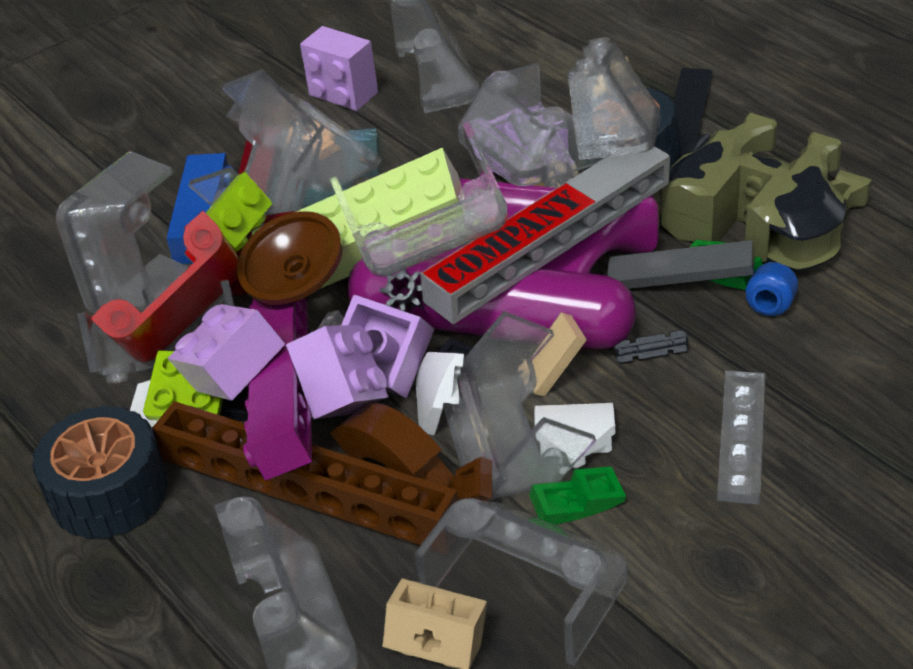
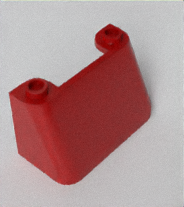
M204 211L196 215L184 227L183 241L187 248L184 255L193 264L142 313L128 301L120 299L111 300L90 317L95 324L136 361L147 362L155 359L158 351H164L238 278V255L217 224Z

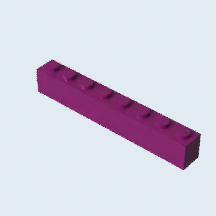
M305 298L280 305L265 304L253 299L252 305L249 306V309L259 311L285 343L279 352L247 384L249 399L245 400V405L248 412V420L244 422L247 443L243 445V450L249 465L252 468L257 466L265 481L312 462L311 411L286 344L308 334V302Z

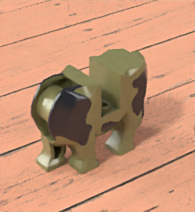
M749 113L744 123L734 129L719 130L713 136L712 134H704L693 139L685 154L670 167L669 184L654 193L653 197L659 207L661 225L676 239L694 242L696 239L719 242L736 220L746 223L745 241H753L754 257H761L762 263L778 262L788 266L793 272H799L826 264L837 256L841 249V234L845 214L850 208L864 207L868 203L872 180L840 170L836 175V179L829 181L828 172L837 170L840 166L842 143L839 139L816 132L810 134L807 146L801 150L800 157L791 163L773 157L753 155L759 151L773 150L776 145L777 122L774 119Z

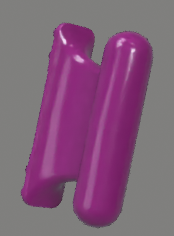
M459 178L469 215L473 214L476 222H481L486 217L490 218L487 224L489 229L494 228L542 196L556 189L554 187ZM651 195L455 324L449 322L424 303L423 299L421 303L424 308L419 309L416 307L410 309V314L421 317L436 331L540 343L562 312L572 315L587 339L581 348L592 350L613 348L626 340L634 327L636 319L634 298L632 292L624 283L608 275L590 274V271L595 263L609 251L631 254L652 252L657 247L659 239L658 204L654 200L653 195ZM475 229L473 232L467 231L471 236L469 242L479 237L481 232L478 229ZM457 230L421 245L418 248L417 254L390 251L367 253L354 265L349 273L347 294L350 302L353 295H357L386 305L391 297L384 296L380 289L387 285V273L391 275L400 273L401 266H404L409 271L410 276L417 271L420 273L462 247L460 243L452 244V240L459 237L461 232ZM405 286L400 290V293L404 296L410 292Z

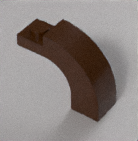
M378 403L366 404L330 432L331 436L348 456L357 459L370 457L383 463L389 469L455 489V477L437 456L442 449L413 420L389 406Z

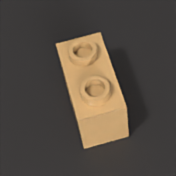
M402 578L387 602L383 647L405 655L438 662L447 667L470 669L482 643L487 601Z

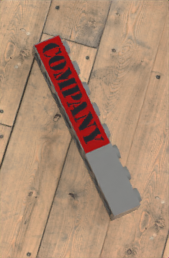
M639 137L619 148L611 155L595 163L574 178L569 179L566 183L421 272L423 302L449 322L455 324L668 185L670 155Z

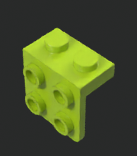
M243 172L236 176L207 210L206 214L217 224L234 251L237 252L248 241L245 236L250 230L256 229L265 221L266 216L264 213L272 205V201L250 176Z
M158 351L143 408L145 417L148 420H159L173 401L220 415L223 398L197 392L168 360V357L174 351Z

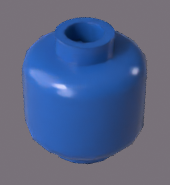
M778 262L763 264L754 271V275L748 281L745 289L746 300L749 306L761 315L775 317L783 314L790 308L797 294L798 279L795 273L786 265Z

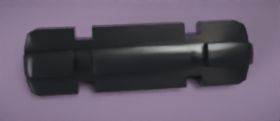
M684 330L669 332V336H665V333L634 338V342L626 339L614 346V355L618 363L633 361V357L642 360L668 355V351H672L673 354L682 353L688 350V337Z

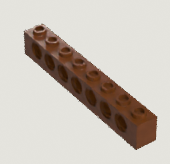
M173 401L152 427L162 460L441 553H444L461 523L458 492L456 489L313 444L311 463L265 481L258 467L252 468L245 457L243 445L247 443V434L244 423Z

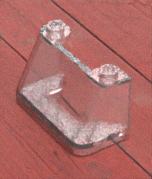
M389 0L396 52L399 58L405 57L404 52L414 54L418 63L421 88L420 102L424 113L476 101L480 96L479 82L455 35L428 0Z
M607 37L589 40V45L583 47V56L585 58L577 60L576 67L569 69L567 73L579 160L631 155L652 150L661 125L660 108L616 43H610Z
M237 497L215 504L216 514L238 584L247 582L246 578L259 582L264 593L279 588L283 590L281 593L262 600L256 606L253 613V623L267 668L356 669L359 662L356 645L315 543L252 497Z

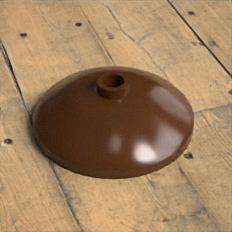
M299 211L279 216L258 229L246 242L237 264L239 282L250 297L265 304H287L308 297L320 289L337 269L343 252L341 234L328 217L316 212Z

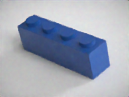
M226 153L187 155L166 238L174 264L192 263L184 255V252L187 250L183 241L184 227L200 212L204 211L206 213L235 179L234 168L228 165Z

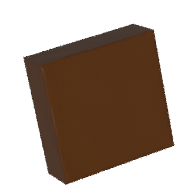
M479 457L455 470V489L458 492L459 508L461 510L468 511L492 499V460Z

